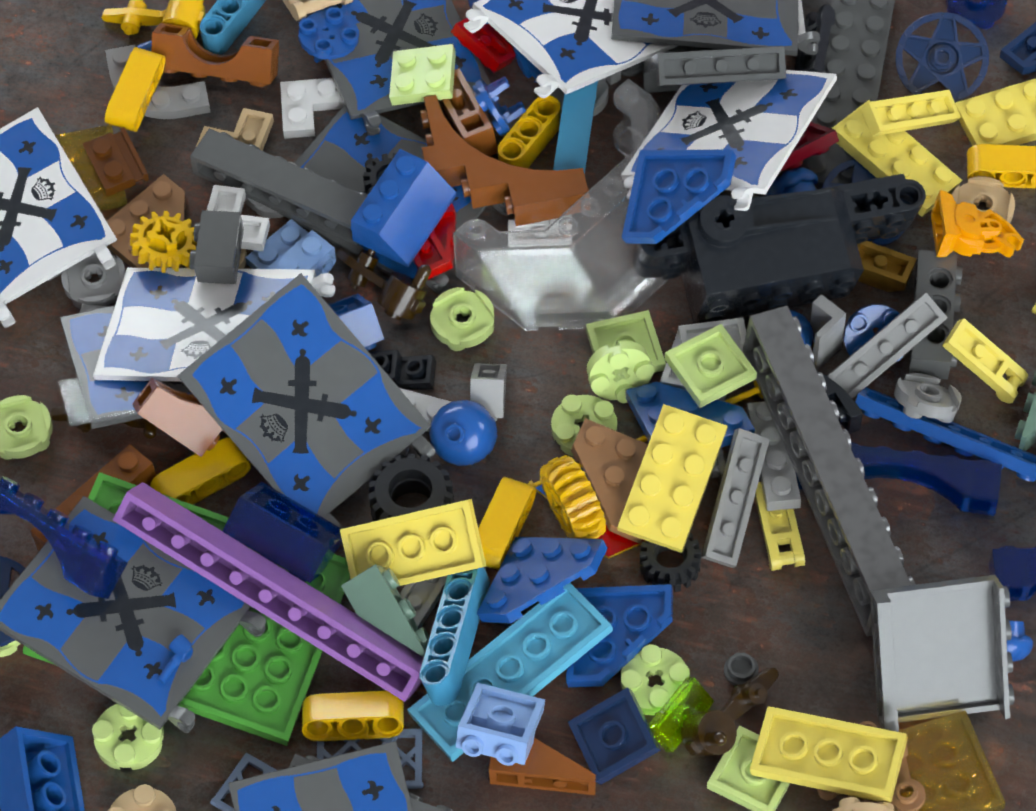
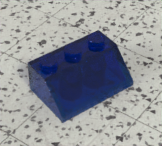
M263 482L239 497L223 529L224 533L260 553L261 556L274 564L289 570L290 574L303 582L307 581L309 583L321 575L343 543L340 533L342 528Z

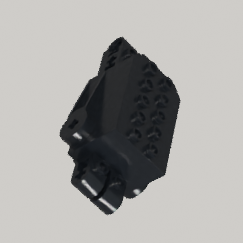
M903 173L811 191L753 197L747 211L734 209L737 199H733L729 195H719L703 206L702 211L696 212L657 244H638L633 258V267L644 278L662 277L663 280H669L681 275L693 324L759 314L784 306L790 308L811 304L821 294L828 300L842 298L850 294L864 271L857 244L866 242L870 237L881 236L882 239L892 238L899 235L901 231L908 229L921 209L926 193L919 182L905 179Z

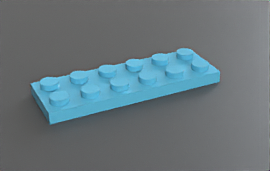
M571 583L563 586L564 593L542 606L538 603L468 660L460 693L455 701L445 706H438L433 704L428 694H426L407 709L413 720L452 762L464 753L462 749L456 748L458 725L477 683L534 696L613 631L612 625Z

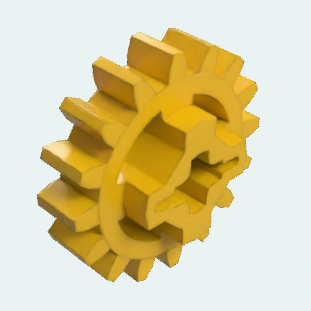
M155 211L151 212V219L144 216L140 217V224H134L133 231L130 233L132 256H138V263L140 265L148 262L149 270L151 271L156 266L161 267L162 273L166 272L167 267H172L175 272L179 271V264L189 267L191 250H196L197 242L194 241V227L191 228L192 220L181 221L180 213L170 217L168 211H164L163 216H158Z

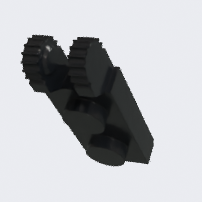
M825 4L819 8V13L812 11L806 15V20H804L805 31H816L820 34V42L816 43L818 44V53L810 55L798 49L795 71L824 72L830 29L835 24L836 17L835 10L831 5Z

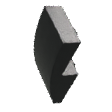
M398 350L369 352L399 388L410 390L433 389L437 362L433 355L402 357Z
M823 374L826 382L827 396L830 401L833 400L837 405L840 425L842 424L849 434L859 431L863 412L841 386Z

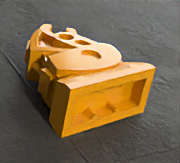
M942 190L939 191L931 211L936 257H947L955 251L960 255L969 257L972 254L980 255L981 252H999L1010 258L1015 250L1019 251L1021 249L1024 239L1000 215L990 209L986 212L977 210L976 205L961 202L956 204L952 194Z

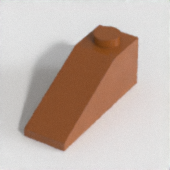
M457 68L454 72L453 98L439 101L453 130L469 145L487 156H492L498 153L493 126L477 102L460 68Z
M534 738V743L525 765L515 763L507 766L501 764L497 758H490V784L595 795L596 774Z

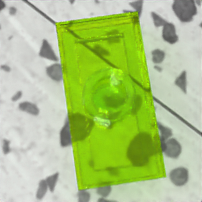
M687 677L649 723L655 739L666 752L673 753L681 744V727L684 720L694 712L707 711L715 702L695 677Z

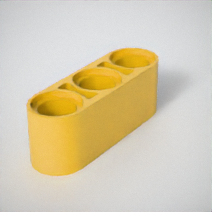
M138 47L133 48L108 103L105 123L120 128L124 127L133 132L139 129L151 102V97L163 74L166 62L165 55Z
M549 95L546 98L538 97L533 101L499 143V161L523 168L530 167L559 131L560 102L557 98Z
M974 145L967 151V179L985 176L999 180L1004 184V187L1036 189V146Z
M224 438L219 440L212 450H206L202 457L195 453L162 471L153 478L150 487L161 494L193 505L244 477L249 472L251 464L230 438Z
M505 476L501 479L478 528L487 567L499 570L514 538L519 536L535 500L536 487Z
M388 691L314 694L306 697L302 705L303 736L312 741L391 738L399 735L404 728V701Z

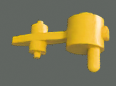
M130 0L127 8L104 9L101 18L105 22L121 24V29L126 35L137 34L141 26L166 23L191 27L196 39L200 30V22L206 14L205 7L203 6L204 0H169L167 8L163 11L147 9V5L143 0Z

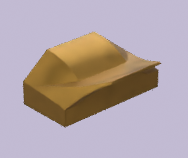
M869 241L857 244L864 269L858 280L859 282L887 292L905 290L915 268L917 258Z

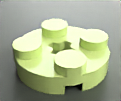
M464 287L449 289L440 294L433 303V309L430 313L432 332L439 341L448 345L453 351H462L465 348L474 347L485 341L494 332L493 304L484 293L475 290L474 293L465 291ZM461 313L463 316L470 315L466 322L456 321V315Z
M624 340L618 341L619 346L609 348L607 344L601 347L591 356L587 363L588 381L592 391L601 398L618 400L620 403H628L626 400V390L648 384L655 370L646 349L642 345ZM626 367L625 371L620 374L613 372L615 369L621 370Z
M25 395L11 396L1 400L0 457L6 460L12 458L20 459L46 450L49 447L53 431V424L47 407L41 402L39 404L36 401H32L31 397ZM17 422L27 426L20 432L11 431V429L15 428V423Z
M568 395L563 398L562 403L555 409L551 420L552 436L554 441L556 440L561 446L562 451L573 456L571 449L580 430V426L577 424L584 421L585 418L617 431V417L614 413V407L609 401L592 395Z
M649 644L644 646L622 668L621 688L624 690L628 687L633 691L644 715L655 716V713L665 711L668 714L677 710L685 702L689 693L690 670L683 659L676 653ZM658 675L664 684L662 686L656 684L650 687L648 686V677Z
M115 704L105 710L92 728L94 745L99 757L105 764L114 769L120 770L119 767H131L132 770L141 769L157 758L163 746V727L159 730L119 704ZM135 730L134 735L136 739L131 742L129 739H125L122 742L120 740L124 731Z

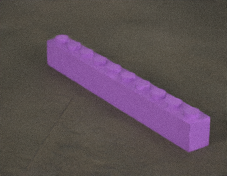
M142 482L126 492L113 521L405 702L418 689L422 682L419 675L424 659L423 656Z

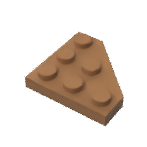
M166 175L160 176L106 221L117 238V241L108 245L107 248L131 268H149L148 262L140 265L138 263V256H132L130 233L133 231V225L140 224V217L142 216L151 219V212L154 211L158 216H163L164 211H168L170 217L180 213L181 221H184L186 209L185 191ZM179 264V268H184L182 264Z
M585 418L571 452L576 462L579 461L588 481H590L593 490L596 492L597 499L604 512L608 530L641 544L642 539L617 530L648 444Z

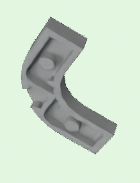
M135 45L105 50L109 75L114 90L133 48L136 47ZM205 81L175 87L157 86L144 116L156 119H177L211 113Z

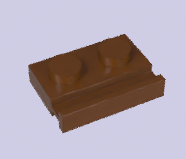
M124 127L120 129L121 132L113 135L110 132L82 143L84 152L107 197L135 186V182L143 179L144 181L149 180L148 173Z

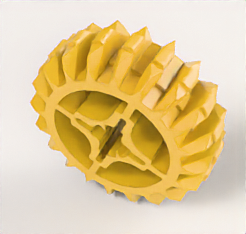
M564 455L559 458L556 457L540 468L539 474L542 489L545 492V498L550 504V509L558 520L561 529L565 531L566 536L569 538L597 539L606 532L604 512L601 509L596 492L593 490L590 481H588L585 472L581 470L579 464L572 457Z

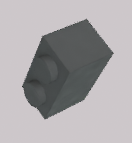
M202 210L200 223H195L194 241L197 242L196 250H191L190 269L195 270L198 282L236 284L244 233L240 212Z

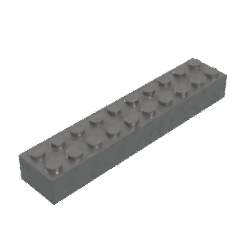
M788 306L752 315L749 318L743 351L757 372L756 381L864 632L867 637L871 636L870 590L916 585L915 581L911 576L908 577L904 570L902 552L898 546L894 547L892 543L888 520L885 516L881 517L877 509L876 493L865 482L863 464L859 458L854 457L851 450L852 442L850 435L846 429L842 430L838 421L839 412L837 405L833 400L830 401L827 396L825 378L821 372L817 373L813 364L814 355L810 345H805L803 342L801 325L796 316L792 317Z

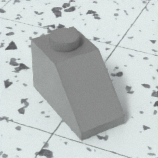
M474 363L470 379V400L482 404L496 422L497 418L504 417L507 364Z

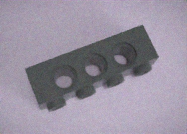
M918 250L913 302L926 292L948 318L910 349L909 373H922L948 380L950 367L957 366V358L942 346L957 321H959L954 320V312L960 311L961 293H955L956 285L961 286L963 266H957V253H950L947 257H936V251Z

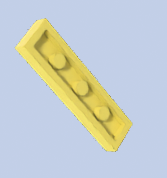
M950 90L872 101L860 107L872 136L949 124L961 118Z

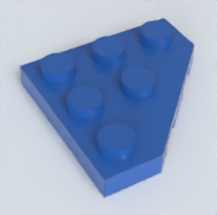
M732 149L640 150L622 233L624 242L626 244H657L731 185L736 161L734 151Z
M653 382L626 390V400L648 442L651 439L663 404L727 425V432L721 447L731 445L734 430L738 428L755 433V428L743 407L715 400L699 408L687 390L660 382Z
M515 537L477 611L480 620L487 623H513L523 617L521 611L538 601L542 606L565 592L563 586L580 576L583 581L596 574L608 549L604 540Z
M672 584L576 588L612 625L613 631L567 668L566 682L568 688L604 686L644 646L648 645L673 622Z

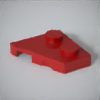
M468 18L454 25L451 33L492 72L495 73L511 64L516 54L512 46L490 24H485L474 33L469 32L464 27V23L470 21Z
M453 204L446 210L413 260L417 269L423 264L430 266L431 274L428 280L452 269L454 266L456 211Z

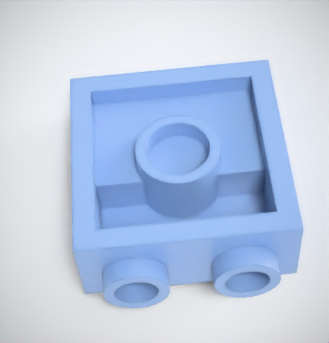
M292 219L266 240L264 251L254 250L245 257L247 265L252 269L315 270V277L328 273L336 262L335 247L314 230L308 233Z
M477 683L458 725L456 748L462 749L466 755L471 757L483 754L497 758L501 764L507 766L515 763L525 765L534 743L536 728L544 711L545 699Z

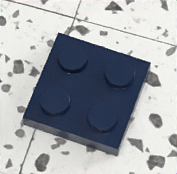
M628 687L568 721L590 771L596 774V782L600 785L661 751L633 691Z

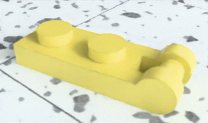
M964 318L957 321L942 345L996 391V396L1005 403L1010 404L1014 402L1018 395V387L1023 386L1028 379V373ZM1004 373L1006 374L1007 380H1005V379L1002 377V376L1004 375Z
M758 482L755 501L771 571L781 570L782 566L794 564V567L805 566V555L794 509L767 511L762 484ZM790 544L791 551L779 552L778 546Z

